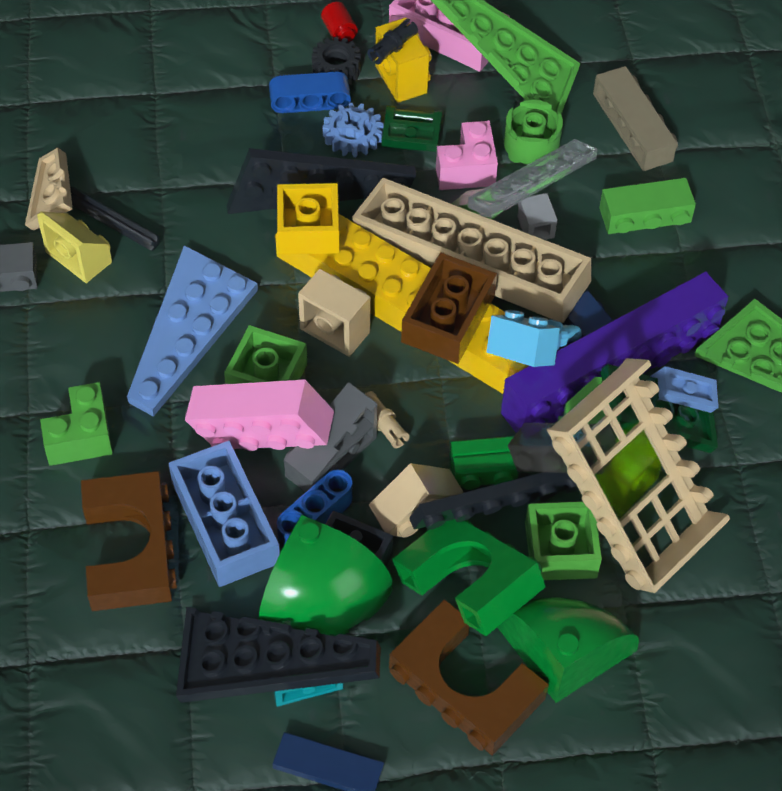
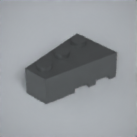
M349 382L329 405L334 410L327 445L314 446L310 449L295 446L288 451L284 458L285 477L304 492H307L330 471L343 470L377 438V403Z

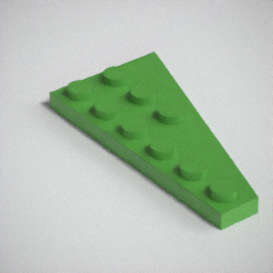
M754 299L696 349L694 356L782 393V319Z

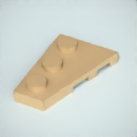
M58 147L38 160L25 226L33 231L40 228L37 217L40 212L66 213L72 210L67 156Z

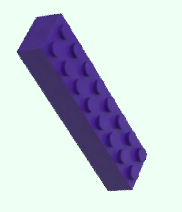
M707 272L694 277L556 352L555 365L528 366L506 378L501 415L521 440L531 435H539L547 426L558 421V416L564 415L565 404L594 377H601V369L607 364L620 367L627 358L649 360L652 366L643 373L645 375L648 370L656 366H664L672 357L679 353L685 354L697 343L709 339L720 329L729 296Z

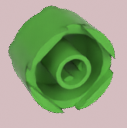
M525 100L520 102V106L515 109L512 107L508 111L504 147L510 161L528 165L540 164L543 166L549 165L553 161V158L559 151L563 119L559 111L557 114L552 110V105L541 100Z

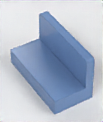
M666 366L651 375V377L658 378L659 400L710 413L718 409L717 380Z

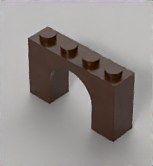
M159 471L81 480L82 509L86 524L126 520L142 525L150 533L147 546L136 557L124 562L86 566L87 596L91 610L99 611L172 602L171 589L177 588L175 568L169 569L168 560L174 559L173 540H167L166 531L172 530L170 511H164L163 504L169 502L168 484H161Z
M444 599L390 653V673L399 683H407L412 687L417 697L425 705H433L439 710L442 718L448 725L453 728L459 727L468 735V740L474 747L481 751L485 749L493 756L546 699L549 684L522 663L500 687L487 695L471 697L459 694L451 689L443 680L439 668L444 659L468 636L469 625L464 623L461 613Z

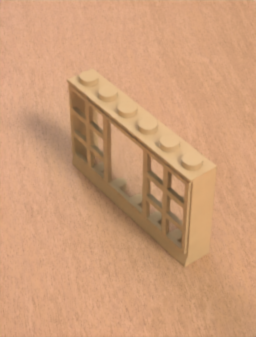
M627 358L616 371L555 425L548 428L547 431L553 441V448L561 455L568 468L567 473L569 477L577 484L583 495V503L591 510L597 521L598 530L606 537L612 548L611 554L623 568L628 584L636 590L656 593L730 520L728 514L707 510L704 503H707L714 496L713 492L707 487L694 485L691 477H694L700 471L699 465L694 461L681 460L677 451H680L687 445L685 438L677 434H668L664 427L673 418V414L667 408L654 407L650 400L659 392L658 385L653 381L639 379V376L652 366L650 361ZM624 391L626 397L611 409L609 403ZM631 405L639 423L625 435L616 417ZM603 410L605 416L590 428L588 422ZM610 423L619 441L604 454L595 436ZM582 429L584 435L578 441H575L573 435ZM644 430L667 475L618 520L594 475ZM588 442L598 459L591 467L580 450ZM672 483L679 500L666 512L657 495L668 484ZM651 501L660 518L646 531L637 514ZM684 507L692 524L678 536L670 519ZM630 520L639 535V538L633 544H631L623 529ZM664 526L672 543L658 555L650 538ZM643 545L653 561L646 568H644L636 553Z

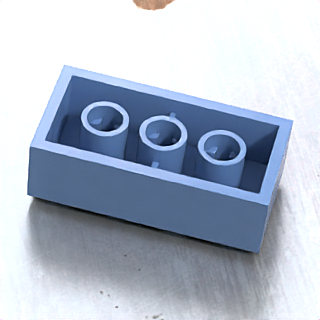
M230 441L169 463L172 484L219 587L275 565L280 555L279 543Z

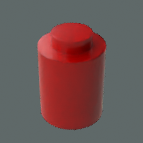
M332 2L322 10L321 18L333 40L334 37H339L341 42L343 38L348 39V42L354 39L358 28L342 2Z

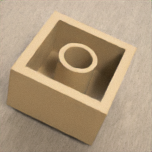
M321 269L315 273L298 293L300 329L350 357L370 333V296L363 290L346 284L338 276L328 274Z

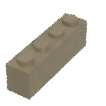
M626 66L596 75L593 95L641 169L646 171L673 162L675 151L678 147L677 138L673 133H670L662 115L656 112L649 96L644 94L640 88L637 78L631 75Z

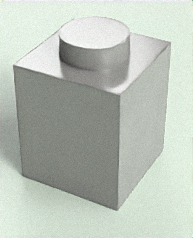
M548 194L529 195L519 198L517 217L522 231L543 240L555 238L557 217Z

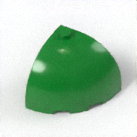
M301 515L271 572L262 598L258 619L288 624L293 629L304 631L306 628L316 629L321 634L332 636L346 634L350 628L361 623L363 620H369L384 605L393 591L392 578L382 561L363 544L337 529Z
M549 597L529 600L497 627L527 667L549 684L547 692L555 703L635 653L639 645L638 636L620 619L598 606L569 598Z

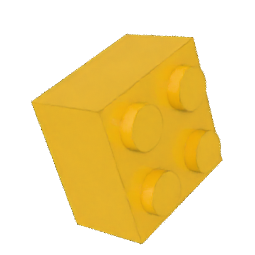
M407 18L377 26L376 44L383 39V35L387 31H393ZM419 33L407 40L399 52H393L381 64H375L397 103L427 94L428 81H430L428 68L429 62H431V53L429 48L420 41Z
M338 183L277 184L279 254L339 253Z

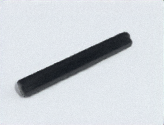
M70 186L72 206L151 251L159 246V235L79 189Z

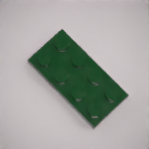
M607 364L602 368V382L619 367ZM644 374L639 376L640 380L653 381L658 385V378ZM624 391L609 403L611 409L626 397ZM659 392L650 398L654 407L667 408L673 414V418L664 425L668 434L683 436L687 442L686 447L712 453L718 448L714 412L710 413L659 400ZM631 405L616 417L621 428L630 431L639 423ZM644 430L639 433L642 435H646Z

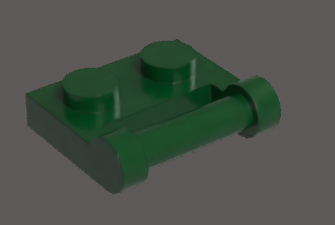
M387 105L382 134V147L437 152L442 111L434 110L432 113L395 109V106Z

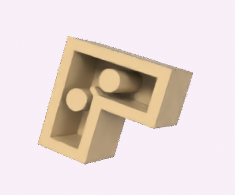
M410 463L369 506L384 532L393 536L409 537L418 530L413 529L409 517L419 504L464 492L450 469Z

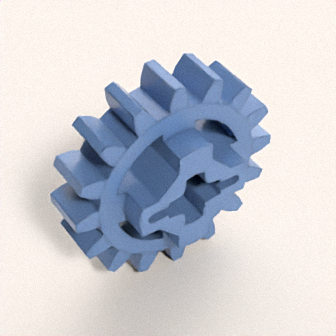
M349 103V108L338 105V112L330 110L329 117H324L323 137H325V144L332 145L333 152L339 149L342 150V156L352 152L353 157H357L360 151L367 155L368 148L376 150L377 142H382L383 122H381L380 114L374 115L373 108L364 110V104L362 103L358 108L354 107L353 103Z

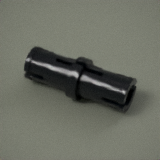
M406 19L393 31H387L381 41L368 49L367 52L370 60L373 62L378 57L375 64L379 65L393 52H399L403 48L402 45L418 33L417 25L414 22L408 25L411 20Z

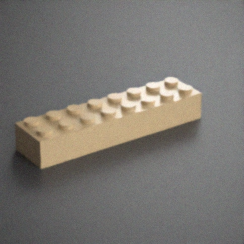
M385 178L380 180L352 216L355 224L432 268L441 252L497 273L496 297L561 323H564L591 282L590 257Z

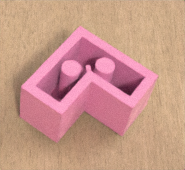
M490 121L461 123L459 145L437 146L436 173L439 190L496 186L498 162Z

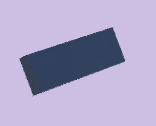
M285 732L272 763L273 769L344 791H376L384 769L383 762Z

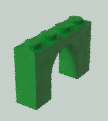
M453 519L446 521L445 524L436 529L428 530L392 559L401 582L420 595H424L443 578L457 569L474 565L488 567L487 571L478 580L455 597L464 623L484 636L489 635L546 587L541 575L542 567L534 557H527L517 551L511 544H504L497 540L490 532H483L474 527L468 520L456 522Z

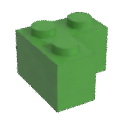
M100 382L68 388L72 414L40 419L43 444L49 466L113 455Z

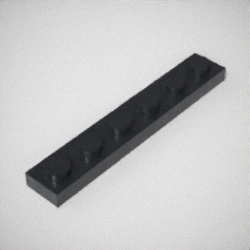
M563 467L419 504L409 519L414 530L426 527L427 530H432L442 526L446 521L455 519L456 522H462L470 519L476 513L484 512L485 515H489L499 511L503 506L511 504L512 507H519L533 498L539 497L540 500H546L560 491L566 490L567 493H572L579 490V488L567 473L568 468Z

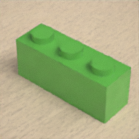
M681 178L603 189L599 209L607 233L614 234L691 223L696 203L687 179Z

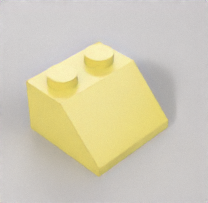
M40 212L37 215L46 253L85 283H88L112 263L109 242L103 236H97L90 231L82 220L77 221L68 213Z

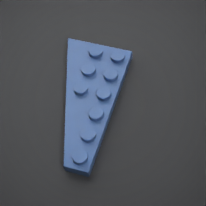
M184 246L127 395L128 403L154 417L258 291L257 283Z

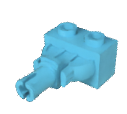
M505 310V315L491 316L487 353L532 367L555 365L557 350L581 339L582 332L578 326L563 325L559 321L541 317H529L527 319L524 318L523 312Z

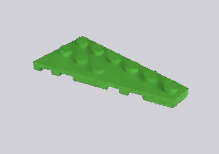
M431 0L525 100L547 102L552 105V110L557 114L558 111L560 114L562 113L581 63L484 0Z

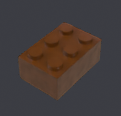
M440 252L402 319L401 342L459 364L495 297L497 273Z

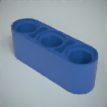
M342 72L277 76L269 82L271 107L278 113L338 109V105H342L345 108L351 102L348 77Z
M344 470L330 471L280 514L277 519V536L279 545L282 548L291 534L286 532V530L294 529L301 515L326 524L333 511L341 514L350 506L353 498L352 478ZM338 488H339V489H343V491H341V492H334V491H332V490L338 489ZM316 508L320 509L321 511L310 512L309 510Z

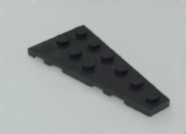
M249 148L228 200L227 213L234 214L277 209V184L338 183L339 202L367 198L382 178L410 188L417 174L415 166Z
M186 607L176 697L181 703L379 679L381 647L377 640L344 634L332 636L321 634L316 629L306 628L304 631L293 629L288 624L248 617L237 619L226 617L224 613L212 611L209 614L199 612L197 608Z

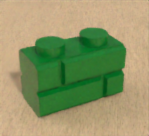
M514 436L450 442L451 471L460 487L466 490H473L481 485H496L518 479L519 461Z

